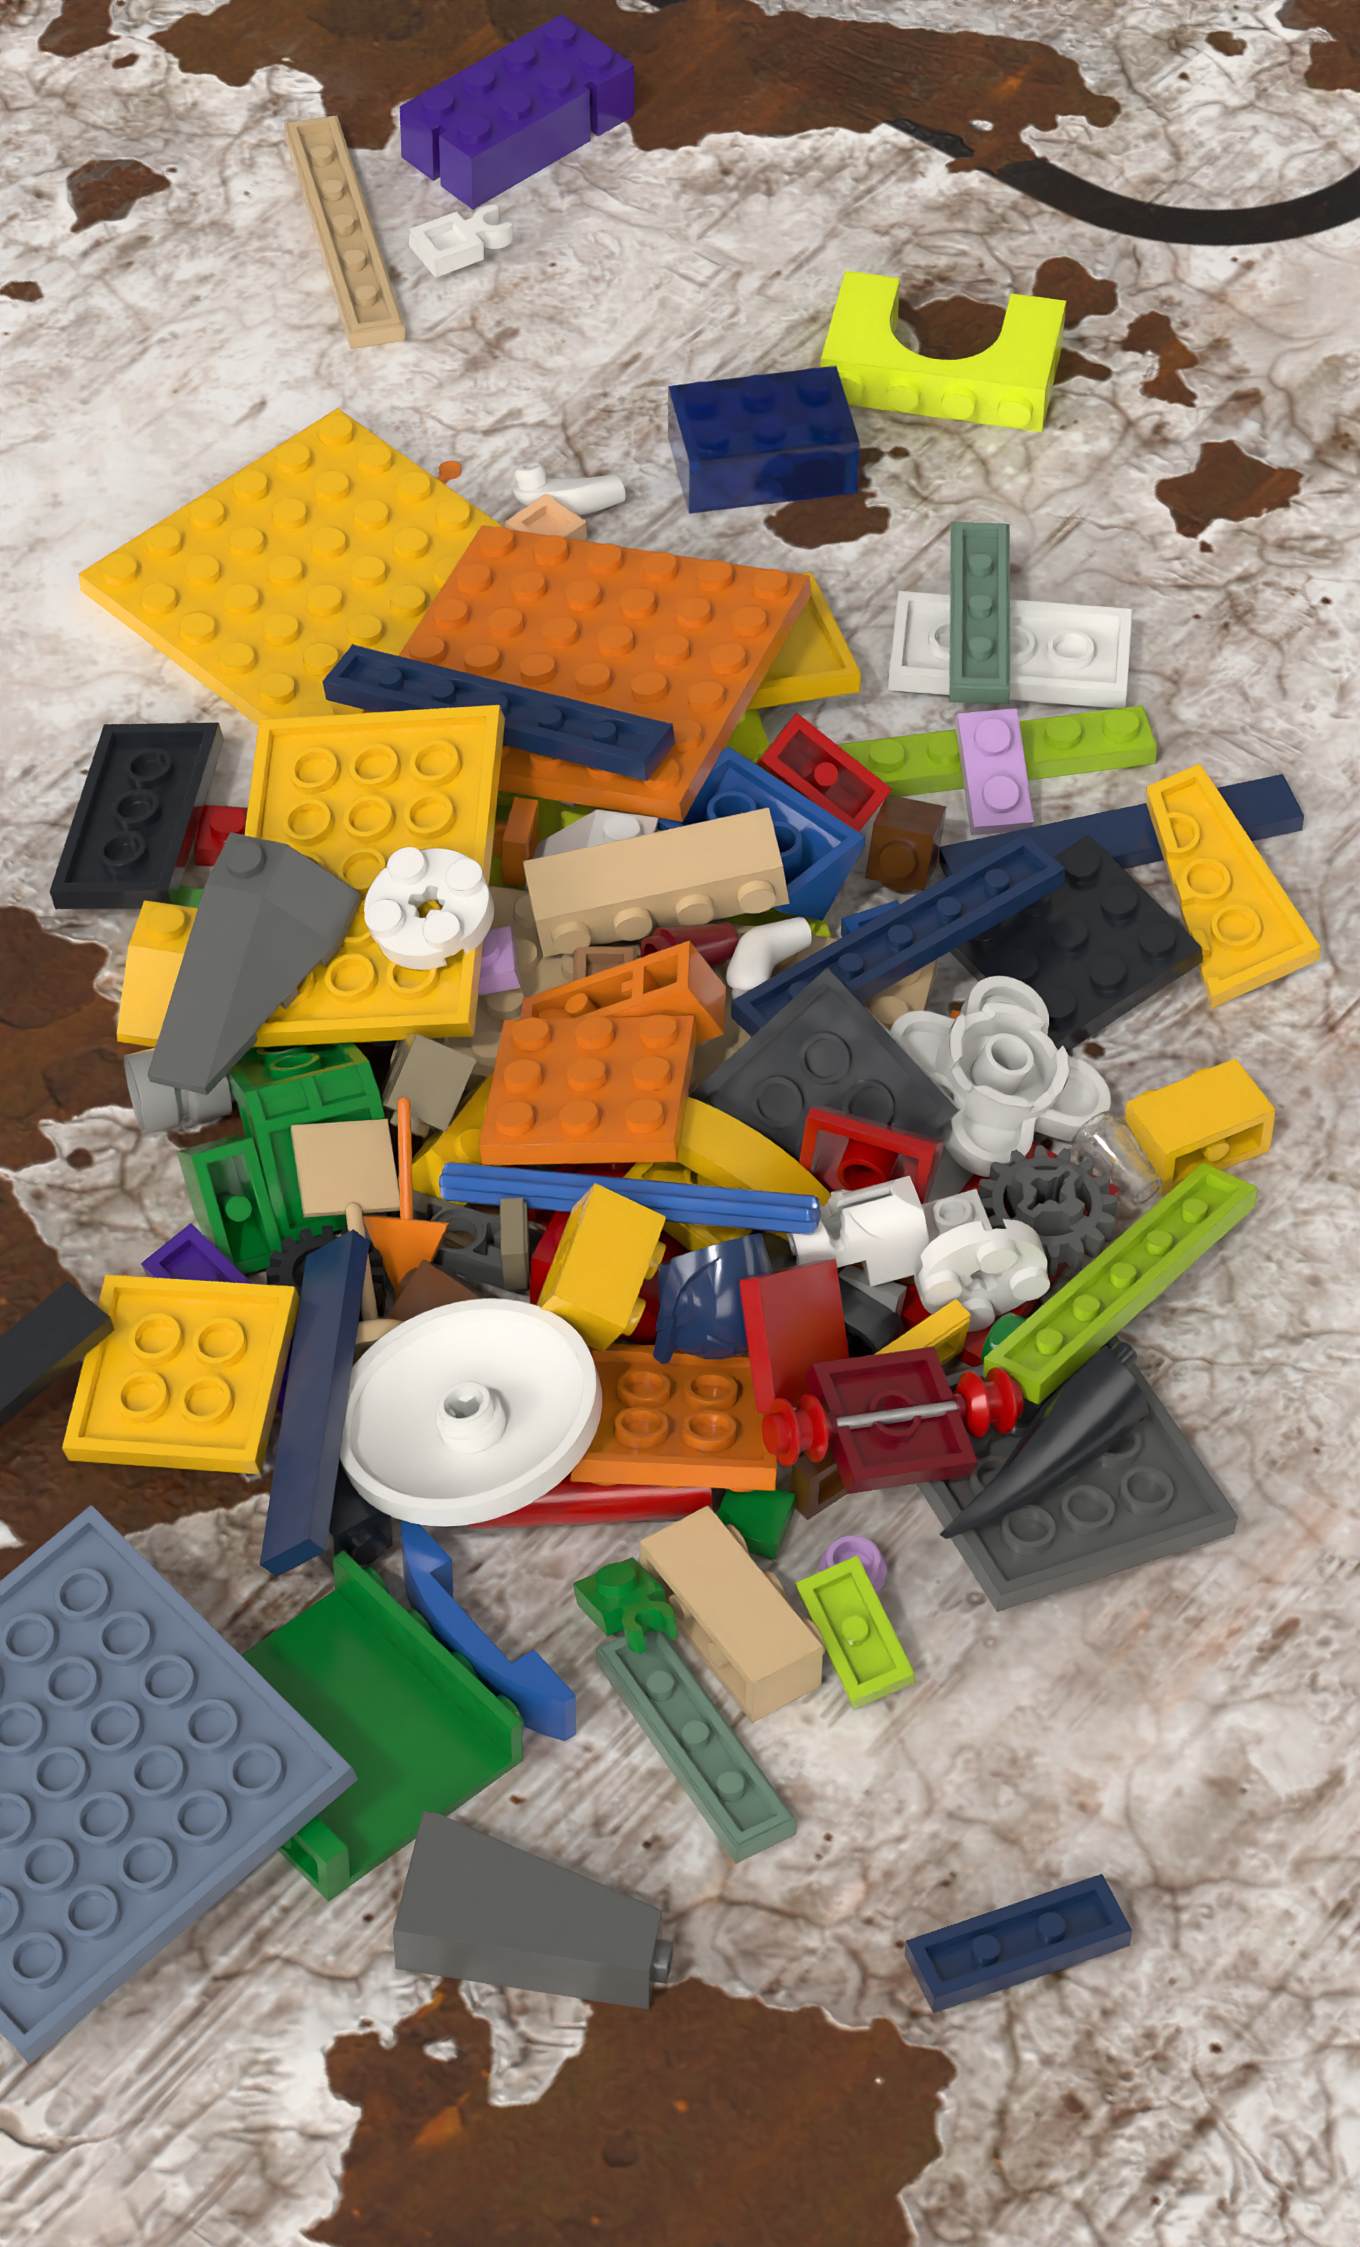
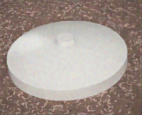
M492 1298L473 1299L440 1306L421 1313L395 1327L375 1342L356 1362L351 1371L339 1456L351 1484L367 1502L383 1513L410 1523L443 1527L462 1526L495 1519L512 1513L545 1495L558 1485L582 1459L596 1434L601 1418L602 1388L600 1378L589 1348L583 1338L570 1324L551 1311L541 1310L539 1306L522 1301Z

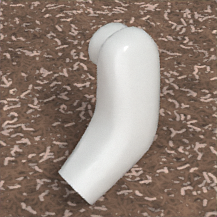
M535 461L523 463L515 470L517 483L513 486V493L516 499L526 506L547 494L576 515L584 516L622 503L626 498L622 480L616 474L579 479L546 478L544 467L541 463Z
M803 917L757 926L747 931L740 938L726 974L727 984L732 987L731 996L733 1000L769 980L775 965L810 947L812 942L811 929Z

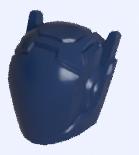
M752 1234L721 1242L674 1257L672 1260L658 1265L660 1309L655 1331L658 1333L653 1357L661 1364L670 1362L676 1349L695 1357L711 1360L733 1358L748 1353L739 1279L773 1271L762 1234Z

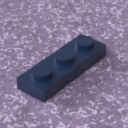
M1099 1874L906 1940L905 1958L934 2014L1128 1947L1131 1943L1132 1929L1103 1874Z

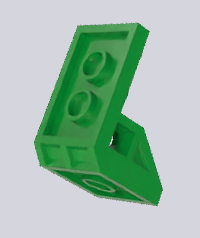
M353 1042L251 1047L226 1075L230 1092L238 1102L245 1136L253 1137L281 1242L288 1236L294 1241H299V1231L306 1228L311 1229L313 1237L322 1235L321 1226H333V1231L344 1229V1227L348 1228L346 1214L304 1217L291 1136V1125L385 1119L379 1089L369 1061Z

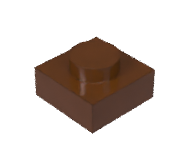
M830 1445L825 1457L820 1462L810 1461L802 1451L796 1463L792 1465L791 1493L796 1494L795 1509L806 1520H809L847 1495Z

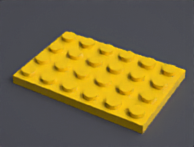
M500 705L259 720L245 835L288 844L360 892L363 900L337 954L325 967L318 963L297 986L300 994L286 1009L280 1005L256 1031L257 1041L252 1047L404 1040L407 1034H419L429 1039L474 1036L483 941L467 955L464 949H461L455 955L445 957L447 965L427 970L406 968L390 961L381 951L378 943L372 938L365 921L364 906L370 886L380 872L387 868L388 859L393 853L406 847H414L420 851L436 848L459 852L475 860L481 866L489 888L505 718ZM438 900L426 901L417 908L419 918H426L430 910H441L443 906L439 904Z

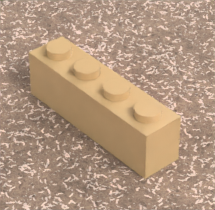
M769 808L523 861L534 919L544 957L562 953L574 954V950H577L579 947L598 946L621 940H638L648 934H653L654 930L659 927L703 925L712 920L744 913H761L772 907L790 904L783 864Z

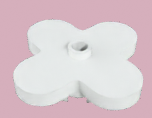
M993 976L978 982L965 1000L960 1016L956 1019L930 1011H912L900 1016L889 1030L961 1109L943 1126V1141H945V1147L951 1157L960 1166L983 1177H989L990 1167L993 1162L1009 1167L1011 1151L1018 1150L1026 1156L1032 1145L1034 1131L1066 1141H1078L1091 1136L1102 1123L1111 1105L1110 1091L1103 1077L1086 1062L1068 1056L1064 1046L1057 1050L1053 1041L1047 1036L1049 1014L1045 1003L1031 987L1014 978Z

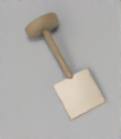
M388 1119L291 1125V1136L304 1217L346 1214L348 1232L354 1229L366 1238L362 1213L400 1211V1194ZM369 1255L360 1307L362 1321L358 1322L352 1368L375 1342L395 1327L404 1323V1321L396 1319H378Z

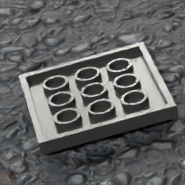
M1114 1335L1105 1345L1111 1349L1120 1340L1117 1335ZM1135 1363L1128 1371L1135 1378L1145 1395L1149 1414L1142 1421L1138 1422L1130 1433L1077 1475L1040 1498L995 1521L951 1538L996 1612L1234 1534L1238 1520L1237 1514ZM984 1364L946 1376L952 1394H955L959 1379L966 1371L976 1372L985 1382L983 1378ZM1070 1377L1039 1405L1023 1398L1022 1414L1017 1418L1015 1427L1010 1433L1000 1434L990 1423L988 1431L983 1437L973 1438L968 1434L978 1460L970 1476L917 1484L944 1529L993 1480L1032 1423L1039 1408Z

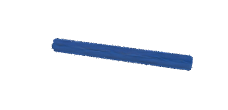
M459 1162L445 1164L439 1177L441 1197L446 1201L500 1206V1199L523 1198V1202H527V1209L571 1213L574 1205L596 1183L666 1216L665 1222L811 1235L817 1231L821 1218L819 1199L814 1195Z

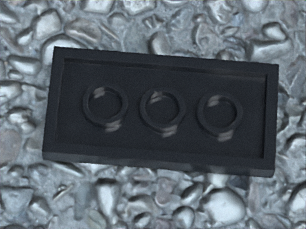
M219 722L103 725L49 891L55 909H141L144 900L175 904L224 743Z

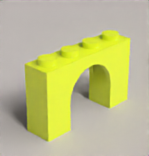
M845 270L821 356L819 401L1036 432L1043 431L1063 344L1066 301L1011 293L1002 331L991 347L972 357L957 360H940L921 356L910 351L894 336L898 322L900 278Z

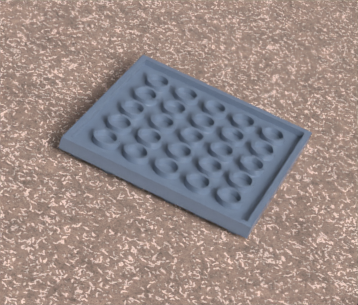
M92 1505L0 1581V2034L29 2065L358 1780L353 1768Z

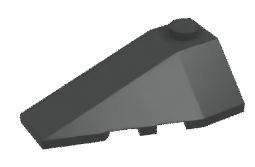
M230 832L204 887L147 1074L150 1082L208 1095L256 1043V1031L280 1005L286 1009L300 994L297 986L318 963L325 967L337 954L363 900L360 892L288 844Z

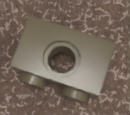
M407 1034L399 1045L379 1092L382 1107L388 1110L385 1119H388V1124L398 1128L397 1102L399 1098L407 1097L411 1103V1134L426 1138L429 1129L446 1131L477 1059L422 1035Z

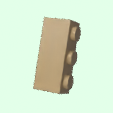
M706 1506L640 1541L639 1564L663 1587L666 1603L674 1610L677 1629L752 1723L821 1686L822 1656L825 1654L826 1649L820 1631L810 1619H800L787 1603L785 1591L777 1577L770 1571H761L749 1556L744 1538L733 1525L728 1524L725 1526L713 1510Z

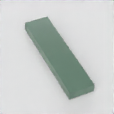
M951 522L949 702L1009 704L1010 524Z
M650 1631L645 1633L644 1638L647 1651L642 1654L635 1653L629 1649L625 1635L596 1648V1664L735 1864L796 1835L797 1820L664 1632Z

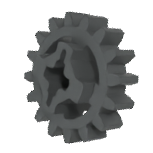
M1042 1145L1036 1146L1034 1158L1026 1159L1018 1150L1011 1151L1009 1167L993 1162L990 1167L989 1179L980 1180L978 1195L992 1229H1006L1003 1219L1011 1220L1012 1218V1220L1029 1225L1036 1231L1048 1261L1047 1273L1049 1276H1056L1058 1263L1066 1262L1075 1272L1082 1270L1084 1254L1095 1259L1102 1253L1104 1241H1112L1118 1199L1117 1196L1108 1194L1111 1181L1108 1175L1092 1178L1094 1164L1092 1160L1086 1159L1078 1165L1070 1163V1150L1066 1148L1058 1154L1057 1158H1050ZM1004 1204L1009 1206L1008 1214L1005 1210ZM1084 1207L1087 1211L1088 1217L1083 1214Z

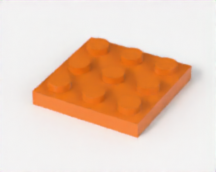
M657 1014L646 1017L590 1016L587 1018L560 1019L530 1017L504 1020L479 1141L482 1165L677 1162L697 1041L695 1016Z
M611 1343L604 1352L587 1345L600 1378L602 1411L596 1434L589 1448L571 1471L572 1482H592L601 1486L616 1484L660 1485L668 1489L704 1487L726 1488L736 1492H749L752 1490L775 1491L777 1457L775 1454L772 1455L767 1451L761 1429L763 1417L769 1413H757L749 1352L738 1357L711 1360L695 1357L676 1349L670 1362L661 1364L653 1357L655 1345Z

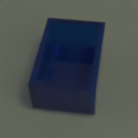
M837 366L668 386V440L689 514L858 493L860 441Z

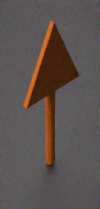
M401 1097L397 1102L400 1218L362 1215L363 1223L375 1249L379 1250L382 1256L383 1266L395 1291L406 1273L418 1267L423 1259L433 1262L450 1223L413 1219L411 1103L407 1097Z

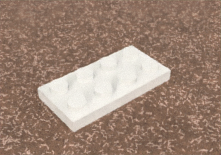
M898 591L888 690L949 695L950 595ZM1010 599L1009 700L1125 708L1133 609Z

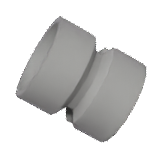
M155 1048L124 1055L128 1090L135 1117L142 1134L146 1135L179 1127L182 1116L189 1115L195 1122H201L231 1114L232 1104L227 1075L208 1095L150 1082L147 1074Z

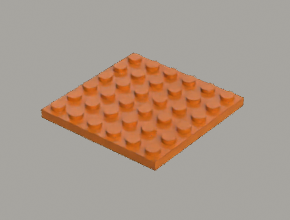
M482 525L398 656L673 724L675 744L648 781L502 745L498 790L683 822L720 753L725 748L812 595L810 576L783 572L778 569H764L732 564L721 560L712 561L673 555L668 552L647 551L621 547L610 543L602 544L563 538L558 535H544L511 530L505 527ZM363 710L362 713H375V712H371V711H368V710Z

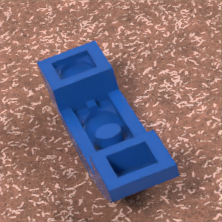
M401 1521L403 1575L407 1597L411 1609L420 1613L429 1624L434 1638L450 1653L454 1651L461 1653L473 1666L478 1680L495 1696L499 1694L506 1696L521 1714L524 1727L562 1741H567L575 1736L576 1695L534 1649L511 1663L453 1599L452 1559L420 1524Z

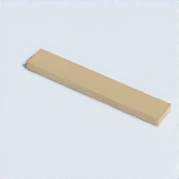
M338 116L284 123L285 140L350 349L405 341L404 322Z

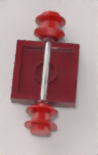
M933 1346L813 1363L805 1376L811 1394L803 1395L800 1398L797 1410H794L786 1399H775L770 1406L769 1414L763 1417L761 1429L767 1451L772 1455L775 1454L778 1461L784 1466L794 1465L801 1450H803L805 1456L810 1461L820 1462L825 1457L830 1445L847 1494L970 1476L978 1460L968 1434L973 1438H981L988 1431L990 1423L998 1433H1010L1015 1427L1017 1418L1022 1414L1023 1395L1017 1381L1011 1379L1009 1374L1001 1367L991 1368L986 1375L985 1382L974 1371L964 1372L959 1379L955 1394H952L937 1352Z

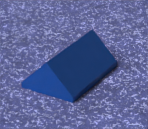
M728 746L720 753L683 822L658 818V829L664 831L769 808L790 904L774 908L782 913L823 921L865 846V836Z

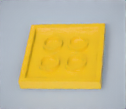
M105 1275L98 1307L111 1317L115 1330L85 1355L62 1446L68 1460L261 1474L298 1314L300 1297L296 1288L293 1286Z

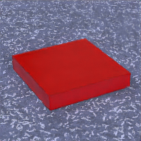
M836 1259L817 1260L739 1279L757 1413H769L772 1402L778 1398L786 1399L793 1408L797 1407L803 1395L811 1394L805 1376L813 1363L849 1358Z

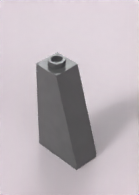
M423 1811L393 1928L395 1969L649 2010L655 1982L667 1984L673 1957L674 1941L662 1939V1910L441 1814Z

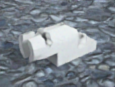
M910 1176L855 1191L842 1189L831 1192L828 1203L824 1206L820 1205L821 1218L817 1231L814 1234H786L792 1255H796L797 1265L817 1260L836 1259L837 1268L861 1262L870 1287L912 1276L914 1271L919 1273L923 1268L920 1255L926 1246L943 1233L957 1226L983 1220L986 1230H991L992 1227L976 1189L921 1204Z

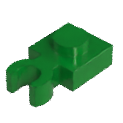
M633 1557L622 1562L605 1565L597 1573L573 1583L577 1605L607 1637L624 1630L627 1645L633 1652L642 1654L647 1651L644 1634L650 1631L664 1632L671 1640L679 1637L674 1610L666 1603L663 1587Z

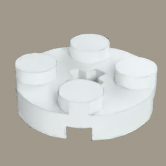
M414 847L399 849L388 859L387 868L381 871L373 881L366 896L364 912L365 921L372 938L378 943L381 951L390 961L406 968L427 970L447 965L445 957L455 955L461 949H464L467 955L478 947L491 927L494 917V903L482 868L475 860L448 849L433 848L420 851ZM438 900L439 904L443 906L441 910H430L426 918H419L417 908L424 902Z
M1003 1219L1006 1229L986 1230L983 1220L957 1226L937 1237L926 1246L920 1255L923 1266L919 1273L914 1271V1281L924 1308L933 1315L954 1299H957L971 1314L967 1332H972L989 1327L994 1322L996 1316L1011 1311L1025 1301L1034 1300L1044 1295L1050 1288V1281L1047 1275L1048 1261L1036 1231L1023 1222Z

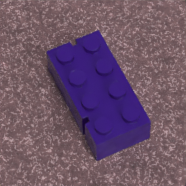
M561 14L401 105V158L433 181L440 177L442 188L474 210L590 142V95L591 132L598 137L633 117L634 64Z

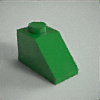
M235 1134L177 1151L193 1213L203 1235L243 1275L270 1267L269 1258L272 1252L276 1250L282 1253L281 1238L253 1137Z

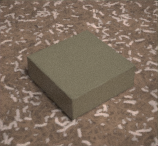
M523 1198L500 1199V1227L504 1290L527 1289V1284H530V1234L527 1202H523Z

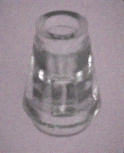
M1109 1111L1101 1112L1089 1119L1074 1135L1071 1146L1078 1152L1076 1156L1077 1162L1080 1163L1086 1159L1092 1160L1094 1162L1092 1173L1096 1176L1108 1175L1111 1180L1110 1183L1119 1187V1194L1127 1198L1133 1206H1139L1148 1201L1162 1186L1163 1180L1157 1175L1155 1168L1124 1118L1116 1119Z

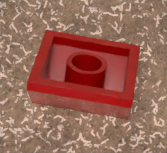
M824 1105L811 1107L807 1115L799 1163L830 1194L842 1189L855 1191L910 1176L920 1203L924 1204L928 1203L945 1141Z

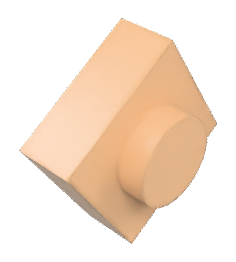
M547 494L505 521V528L511 530L558 535L563 538L583 541L587 539V522Z

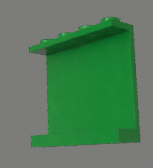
M344 1550L333 1557L335 1590L241 1655L353 1768L358 1779L277 1849L328 1902L415 1840L423 1811L438 1813L446 1817L523 1761L522 1729L524 1722L516 1706L506 1696L501 1694L495 1696L478 1680L473 1666L461 1653L457 1651L450 1653L434 1638L429 1624L420 1613L414 1609L406 1611L390 1596L385 1582L375 1570L370 1567L362 1569Z

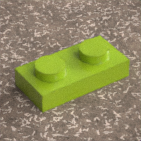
M858 1555L795 1583L797 1593L810 1620L816 1625L823 1637L826 1654L853 1710L916 1683L915 1673Z

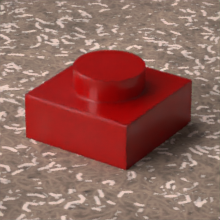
M204 805L194 848L196 866L214 867L230 832L245 835L247 807Z

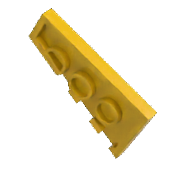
M1200 763L1146 786V804L1186 932L1202 947L1203 962L1197 967L1210 1009L1320 959L1321 946Z

